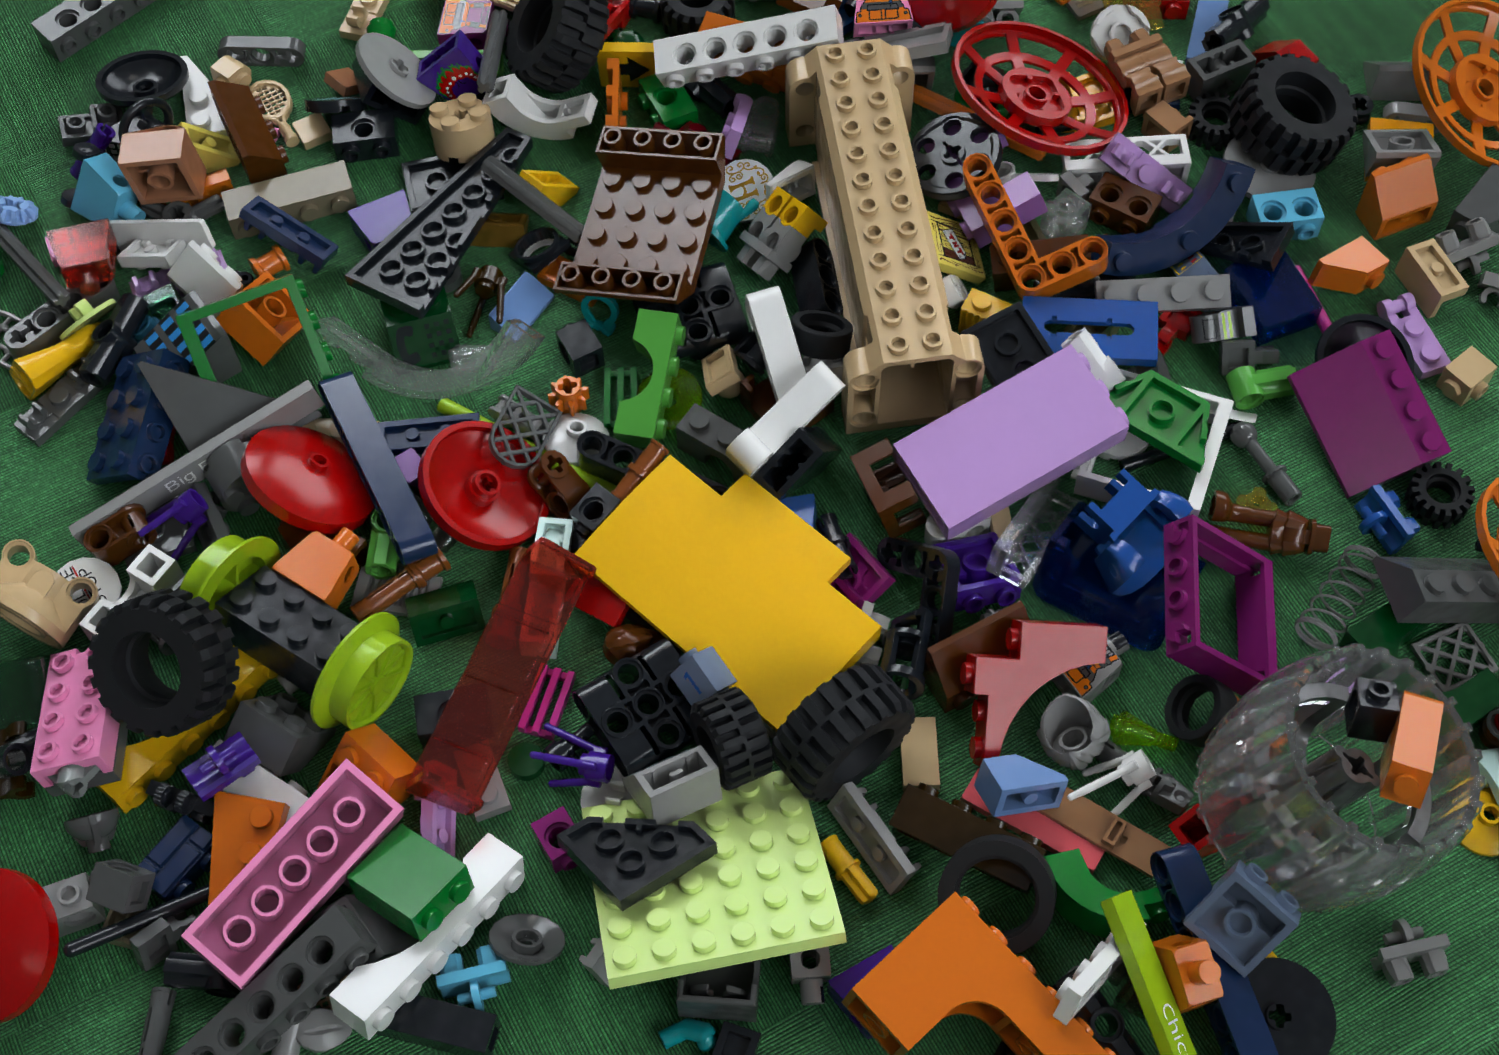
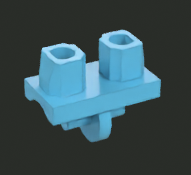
M490 945L481 946L476 949L479 965L466 969L464 968L461 953L449 954L447 963L440 971V975L435 976L437 987L440 989L443 999L457 996L458 1005L462 1006L473 1003L476 1010L485 1012L483 1000L497 997L495 986L512 982L506 961L496 955Z

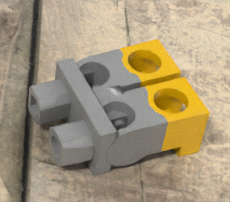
M777 186L751 222L748 232L744 230L739 236L746 244L736 258L769 282L779 268L786 273L789 272L793 266L790 262L799 256L801 246L815 229L821 233L828 222L810 207Z

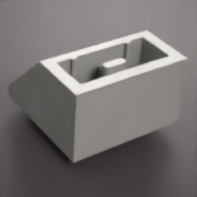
M701 745L622 778L624 786L647 819H656L657 825H667L723 800L719 769Z

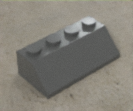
M1376 556L1372 560L1398 623H1499V578L1491 568L1488 560Z

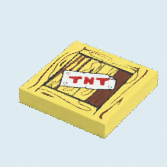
M927 211L941 272L956 275L960 279L977 285L982 283L986 276L975 239L967 240L959 222Z

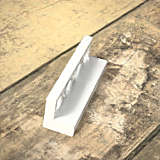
M1186 134L1126 137L1136 146L1150 152L1148 155L1181 181L1187 183L1192 162ZM1084 139L1065 144L1071 146L1099 143L1104 139ZM1179 145L1180 154H1169L1163 148L1165 146ZM1100 152L1090 154L1086 158L1070 160V156L1061 155L1063 163L1062 174L1070 170L1078 178L1082 174L1088 173L1095 181L1093 185L1089 186L1090 189L1096 187L1105 172L1122 178L1098 159L1101 154Z

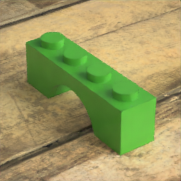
M639 308L633 342L637 352L645 356L653 364V373L650 382L641 393L630 399L619 401L613 430L615 439L631 446L646 448L652 438L658 442L659 439L664 440L667 430V420L664 419L665 409L671 408L673 401V388H670L671 379L678 375L680 359L676 355L678 346L684 345L686 327L681 325L678 313Z

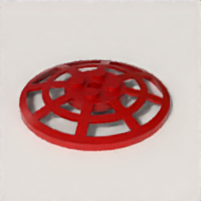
M1018 21L987 22L975 26L963 34L954 49L951 59V71L955 85L962 98L988 125L1020 144L1056 155L1086 156L1103 151L1117 132L1122 134L1128 122V101L1115 75L1092 52L1053 30ZM994 37L1006 38L1008 52L995 53L985 59L972 47L974 43ZM1018 38L1041 43L1063 54L1054 64L1041 57L1021 53ZM964 53L977 66L974 74V87L966 84L959 67L960 59ZM1073 60L1090 72L1102 85L1105 92L1089 95L1084 86L1066 71ZM1011 62L1013 69L1009 70L1004 76L992 67L999 63ZM1024 63L1037 66L1039 68L1047 70L1049 73L1047 74L1037 69L1027 68L1024 66ZM984 74L999 85L998 93L984 90ZM1058 80H1063L1079 96L1071 97L1067 89ZM990 102L1002 104L1012 116L1006 119ZM1107 102L1112 103L1115 116L1112 132L1093 127L1096 121L1095 105ZM1084 107V123L1068 117L1071 108ZM1022 123L1039 127L1044 135L1030 132L1019 126ZM1062 124L1077 132L1066 136H1058L1053 127ZM1086 135L1104 139L1099 143L1071 146L1065 144L1078 141Z

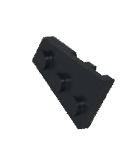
M1228 222L1199 251L1201 254L1274 272L1295 234L1293 222Z

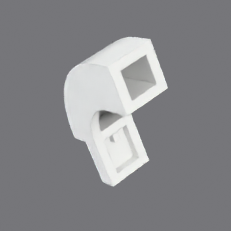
M515 74L496 78L494 90L491 93H485L482 104H488L491 114L516 131L535 138L567 140L574 138L576 128L591 124L598 100L592 93L564 100L543 98L531 92Z

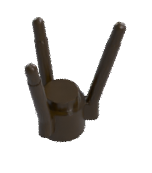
M484 265L481 268L474 267L471 275L453 294L455 298H459L474 283L475 292L480 297L466 333L467 338L473 336L486 300L497 295L496 322L498 324L503 322L505 286L508 279L504 277L499 268L493 265Z

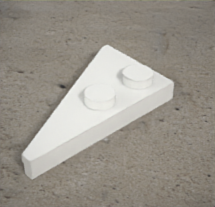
M187 55L180 56L186 62L189 70L188 81L183 87L186 123L228 136L207 83L209 80Z

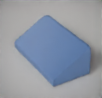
M525 271L504 296L502 324L496 322V305L488 316L490 327L492 330L518 343L555 296L533 275Z

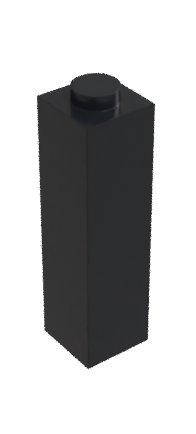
M417 995L411 1002H405L395 1012L392 1022L385 1030L377 1031L375 1034L456 1055H493L502 1025L496 1014Z

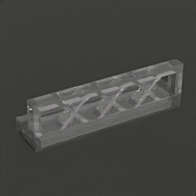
M1062 476L1032 492L993 546L986 571L1024 590L1080 509L1082 501L1058 490ZM1054 501L1068 508V511L1054 512L1050 503ZM1050 522L1053 531H1039L1036 523ZM1036 542L1039 551L1026 552L1022 543ZM1021 562L1025 572L1022 575L1006 567V565Z

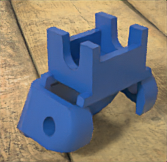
M1124 468L1115 476L1124 486L1113 478L1104 487L1113 497L1101 509L1093 501L1084 509L1092 519L1082 511L1073 520L1098 544L1094 549L1098 554L1094 562L1109 594L1117 598L1130 595L1142 588L1164 567L1163 525L1184 518L1193 510L1191 504L1176 493L1164 489L1159 491L1156 488L1149 492Z

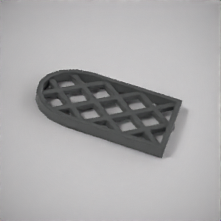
M516 384L496 422L492 425L489 434V448L493 456L501 464L512 469H525L532 466L539 456L542 455V451L563 412ZM516 393L519 402L510 404ZM522 395L531 401L524 402ZM536 405L539 415L530 416L526 406ZM521 407L525 417L515 418L512 408ZM543 408L551 413L544 414ZM507 410L510 419L501 421ZM555 417L551 427H549L547 418ZM542 420L545 429L535 431L532 421ZM527 422L530 432L520 433L517 423ZM512 424L515 434L506 436L502 426ZM496 428H498L501 437L494 438ZM546 434L542 444H540L538 435ZM533 437L536 447L526 448L523 438ZM518 439L521 449L511 451L508 440ZM503 441L506 452L499 453L495 443ZM537 451L535 457L531 460L528 453ZM523 454L526 463H516L513 455Z

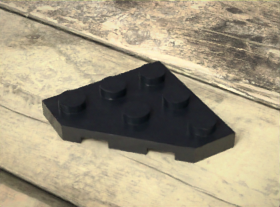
M588 816L557 834L558 845L621 911L626 910L718 853L717 843L694 821H678L677 826L657 825L656 819L626 818L625 823L604 822L603 817Z

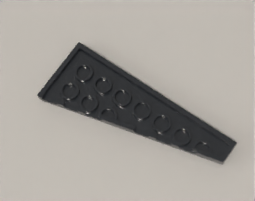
M506 127L346 273L347 285L422 319L431 308L506 190L481 170L483 161L492 155L517 173L533 148L532 137Z

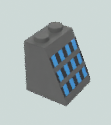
M195 290L188 293L133 349L138 354L165 348L186 358L190 362L188 374L199 377L175 319V316L205 305ZM214 315L194 321L193 324L217 381L222 383L243 371L228 334Z

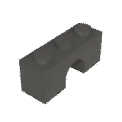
M695 403L676 426L677 448L704 464L711 456L719 458L730 468L735 482L744 475L725 455L726 448L744 430Z

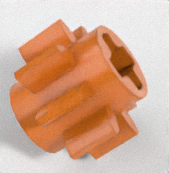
M564 375L557 382H551L552 392L547 394L550 405L562 411V414L570 413L572 417L581 410H587L586 400L590 398L589 387H582L580 377L575 378Z

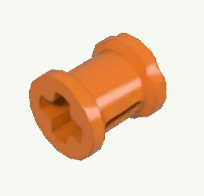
M277 244L272 246V250L256 259L253 257L248 259L249 265L257 278L265 271H268L273 276L282 270L286 272L291 270L286 256Z

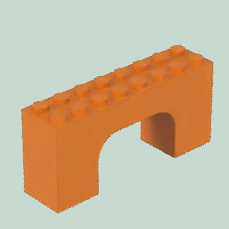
M956 891L864 976L841 1002L889 1055H905L939 1021L958 1014L974 1016L984 1021L1016 1055H1116L1111 1049L1107 1047L1103 1049L1092 1037L1094 1035L1092 1028L1082 1018L1073 1017L1067 1025H1064L1053 1017L1060 1003L1055 998L1057 991L1050 986L1045 987L1036 978V970L1033 965L1023 956L1017 957L1006 946L1008 941L1003 933L995 926L989 927L978 916L980 911L974 902L966 896L960 897Z

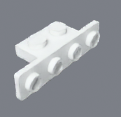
M202 218L109 220L104 224L120 251H122L116 257L122 268H137L139 270L161 268L166 270L173 266L191 240H194L199 246L205 243L211 249L216 246L210 230Z

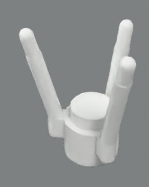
M1142 749L1135 753L1131 750L1121 757L1084 769L1082 775L1087 777L1117 767V770L1068 794L1067 799L1073 801L1122 777L1128 787L1132 784H1135L1136 787L1111 811V813L1119 816L1143 791L1153 786L1150 778L1157 774Z

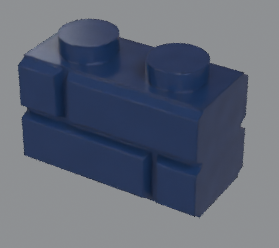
M183 815L138 865L156 873L151 892L164 902L194 891L195 882L204 872H210L212 834L200 827L188 816Z

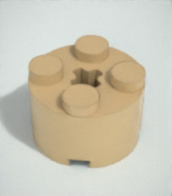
M463 93L457 99L436 102L429 107L430 114L428 119L436 155L441 160L449 162V158H458L459 163H468L496 138L490 107L488 104H482L483 101L477 99L476 94Z

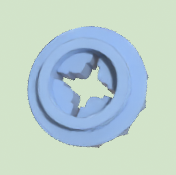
M0 195L1 224L22 226L37 220L39 208L34 205V202L24 200L23 197L17 198L12 195L4 197Z

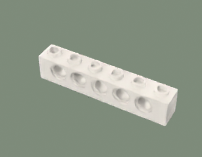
M835 4L653 40L655 75L665 88H680L687 83L697 81L706 83L713 81L714 78L723 76L738 77L743 75L744 72L754 70L769 71L775 66L788 64L794 58L805 56L816 46L844 43L842 18ZM815 34L812 39L804 41L807 36ZM784 40L780 46L774 47L777 42ZM754 46L751 51L744 53L748 47ZM723 52L719 58L714 59L718 53ZM693 58L690 63L685 64L688 59Z

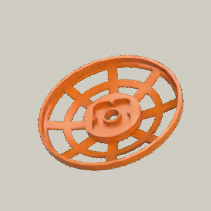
M1451 0L1431 12L1421 23L1415 36L1412 50V69L1415 85L1429 118L1452 146L1466 157L1483 166L1490 167L1492 164L1499 166V160L1486 156L1485 148L1499 150V141L1483 139V127L1494 126L1499 132V62L1490 57L1491 49L1499 55V41L1494 39L1499 22V3L1491 0ZM1471 12L1487 16L1483 32L1472 30L1454 32L1449 14ZM1439 19L1444 38L1435 46L1429 58L1422 52L1425 34L1432 23ZM1470 41L1479 43L1478 52L1464 57L1458 42ZM1447 47L1455 62L1450 72L1438 65L1440 56ZM1423 67L1429 72V83L1435 103L1428 90ZM1437 78L1448 84L1452 100L1446 103L1443 102L1438 89ZM1459 111L1471 123V133L1464 129L1451 114ZM1451 127H1452L1457 133H1459L1462 137H1464L1466 140L1472 142L1473 148H1472L1469 144H1467L1465 141H1463V140L1451 129Z

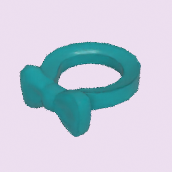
M584 296L581 302V311L591 329L601 331L606 336L612 335L616 329L614 322L620 312L614 298ZM591 300L605 302L611 310V316L604 322L596 320L589 309V302Z

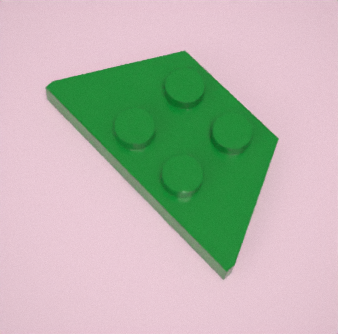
M1152 369L1137 375L1134 380L1123 381L1114 385L1113 391L1109 392V398L1116 408L1120 407L1126 413L1129 420L1128 432L1200 473L1205 462L1204 454L1208 433L1207 424L1210 402Z

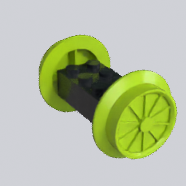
M228 535L208 546L188 570L180 589L191 592L193 598L200 596L210 603L208 608L211 611L218 610L224 617L222 620L226 628L230 627L234 637L231 638V641L235 647L238 646V649L311 695L310 714L312 721L317 726L328 729L342 723L353 730L374 723L389 708L401 691L413 661L412 645L400 637L399 622L394 615L388 612H379L367 617L359 624L275 572L272 566L281 559V554L276 542L268 537L256 536L245 540L238 535Z

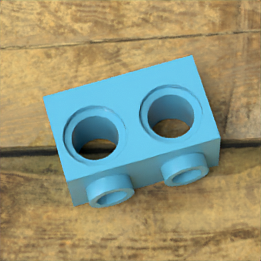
M1314 187L1252 195L1246 212L1248 222H1293L1295 234L1291 240H1308L1318 237L1325 218Z

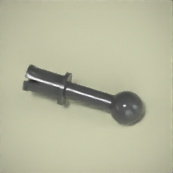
M1245 421L1235 424L1230 431V439L1236 447L1245 448L1266 474L1262 482L1265 485L1269 484L1286 506L1297 502L1302 497V492L1286 473L1287 467L1284 464L1276 466L1258 443V433L1255 426Z

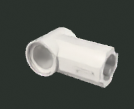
M1085 327L1073 333L1061 344L1062 348L1071 344L1077 353H1083L1090 364L1091 373L1096 380L1100 379L1104 382L1108 391H1111L1114 385L1126 380L1109 355L1106 356L1098 343Z

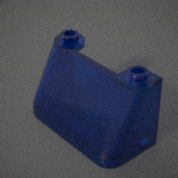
M1078 501L1048 541L1033 579L1034 592L1043 601L1086 623H1095L1108 627V634L1110 635L1117 631L1121 632L1130 645L1146 652L1157 650L1165 640L1164 568L1142 588L1130 595L1117 597L1109 593L1094 562V559L1098 556L1094 549L1098 544L1073 521L1082 511L1092 519L1084 510L1088 505ZM1198 559L1200 577L1206 563Z

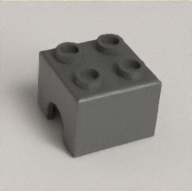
M761 960L680 976L676 997L679 1017L757 1022Z

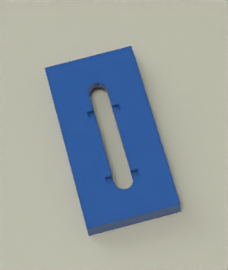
M1023 296V307L1053 353L1062 350L1061 344L1073 333L1056 332V334H1053L1044 328L1046 324L1129 327L1133 331L1131 335H1091L1106 356L1109 355L1116 365L1156 367L1158 361V302Z

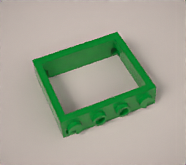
M288 274L176 315L175 319L199 377L218 382L193 322L283 288H287L323 380L340 375L339 372L334 374L331 372L328 361L333 360L327 342H319L315 330L321 327L314 310L308 312L302 299L308 297L301 278L294 280L293 275ZM323 405L322 407H320V408L317 409V410H320V409H322V408H325L326 406Z

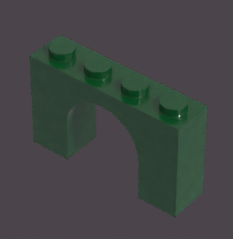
M1388 602L1347 630L1338 647L1342 650L1345 659L1349 663L1356 665L1366 678L1397 683L1399 703L1404 690L1444 702L1436 754L1439 755L1481 725L1491 711L1499 709V679L1487 667L1460 687L1451 691H1430L1413 683L1400 667L1398 648L1427 629L1430 623H1398Z

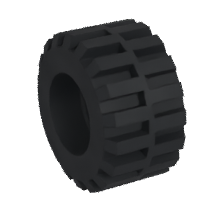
M660 0L663 30L665 34H669V37L698 32L706 11L735 19V0Z
M732 687L692 704L690 720L694 740L697 746L701 745L717 765L720 784L723 789L730 791L771 773L773 754L767 730L753 702L741 689Z

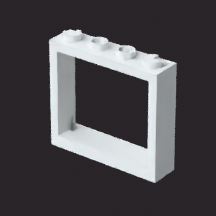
M1120 369L1126 379L1125 381L1134 380L1137 375H1140ZM1183 387L1210 402L1208 423L1212 424L1205 446V462L1202 471L1196 474L1188 500L1193 507L1189 515L1193 514L1198 517L1234 401ZM1096 456L1073 469L1070 478L1076 479L1075 494L1107 503L1113 496L1104 487L1112 479L1092 473L1097 459Z

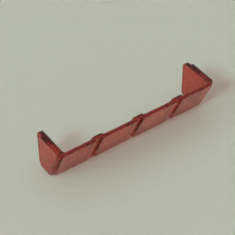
M540 537L526 550L519 560L495 611L491 615L463 674L460 676L431 737L422 751L406 783L405 791L464 815L473 814L482 808L484 801L481 798L586 582L597 571L594 565L545 537Z

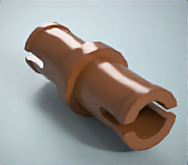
M652 438L634 463H629L627 466L628 472L611 493L623 501L660 464L670 451Z

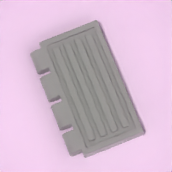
M941 22L925 25L924 28L914 27L898 30L892 34L887 32L866 36L864 39L844 40V43L880 38L892 46L901 45L909 50L911 60L948 53L953 31L951 23Z

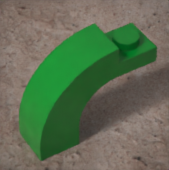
M1079 849L1044 856L1056 882L1057 900L1055 909L1078 928L1093 935L1107 938L1111 929L1101 907V901L1122 892L1111 890L1099 883L1090 873ZM1158 887L1133 893L1142 918L1147 925L1149 921L1152 924H1157L1169 918Z

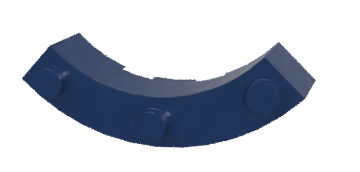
M1210 156L1198 184L1192 191L1194 195L1180 210H1175L1168 217L1155 224L1152 229L1145 232L1124 235H1096L1104 239L1108 246V266L1102 274L1113 276L1148 274L1175 265L1199 251L1233 217L1250 187L1256 169L1240 162ZM1096 252L1091 253V260L1093 261L1101 257Z

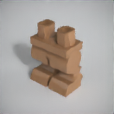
M1144 28L1135 30L1130 34L1129 44L1124 46L1119 39L1114 38L1107 41L1104 48V55L1108 61L1107 67L1115 75L1123 90L1132 89L1129 103L1134 117L1143 114L1153 103L1157 104L1161 100L1170 103L1186 97L1191 79L1186 65L1179 63L1176 56H1172L1168 46L1162 43L1163 38L1160 34L1156 33L1150 36Z

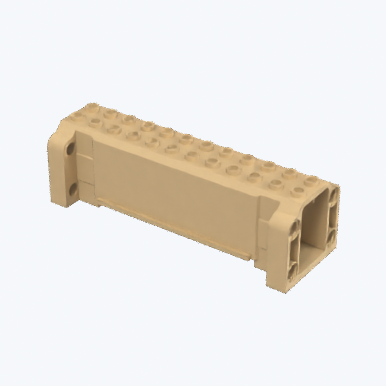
M880 38L816 46L805 56L791 60L785 68V127L789 147L809 144L816 145L817 161L812 162V164H814L815 183L822 217L828 222L825 232L828 247L833 256L843 305L842 316L853 325L850 344L851 351L843 358L842 382L846 386L842 390L841 412L846 434L931 423L981 395L985 371L978 338L971 334L959 335L953 332L949 321L948 300L908 133L911 131L915 81L910 53L906 47L901 45L892 46Z

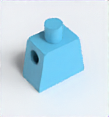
M103 153L83 160L71 210L103 228L105 227L104 224L109 220H145L146 212L136 205L138 198L117 162L109 154Z

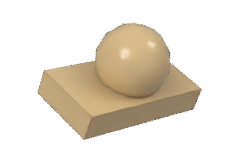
M726 344L703 358L701 363L705 387L712 397L719 394L723 398L731 399L740 394V381L744 379V375L738 370L736 355L733 353V349L729 344Z

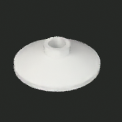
M570 413L560 416L544 448L546 451L556 450L566 457L569 464L578 465L576 443L582 433L594 430L608 436L610 435L608 429L597 418L583 413H575L572 417ZM554 419L548 423L549 427H551ZM588 449L585 451L587 454L590 455L599 453V451L596 449Z

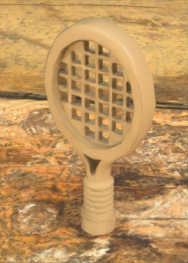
M265 79L252 84L249 88L253 97L260 96L267 112L265 115L262 114L265 122L271 120L274 126L279 127V131L288 147L297 146L300 139L287 123V119L293 110V101L289 90L275 80Z

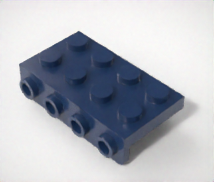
M165 348L122 357V360L116 367L115 373L117 377L113 390L106 401L108 408L104 421L100 424L97 431L98 441L96 448L88 461L87 481L96 485L128 480L141 482L161 470L173 424L137 363L145 361L168 369L189 373L190 362L186 358Z

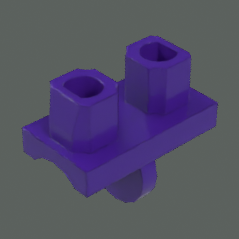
M239 731L214 748L210 745L205 748L207 754L181 771L202 801L205 802L209 798L213 799L219 791L223 792L225 787L238 778L246 777L262 762Z

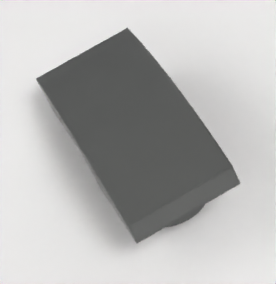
M111 103L91 104L87 114L58 116L63 147L74 146L76 143L88 141L98 123H103L102 131L105 124L112 126L120 122L123 116L121 107Z

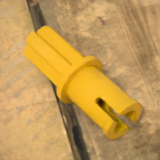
M836 834L824 839L821 842L824 857L836 872V880H842L860 904L864 905L873 901L878 895V889L860 868L861 861L858 858L854 859Z

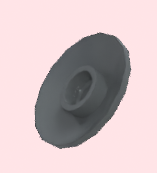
M518 913L505 916L494 923L489 931V945L494 953L505 961L518 965L537 966L550 963L561 955L565 948V934L559 925L546 917Z

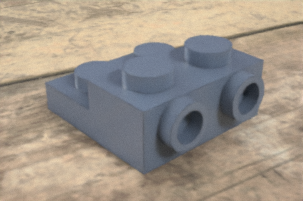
M1239 859L1213 885L1211 892L1185 917L1183 924L1200 939H1205L1213 951L1245 978L1298 927L1302 913L1298 911L1300 906L1294 896L1286 890H1281L1278 893L1266 883L1268 876L1258 865L1252 862L1246 865Z

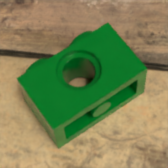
M655 74L638 80L640 93L636 94L637 102L643 112H648L652 129L658 121L671 130L680 129L690 120L698 123V109L683 86L680 88H665Z

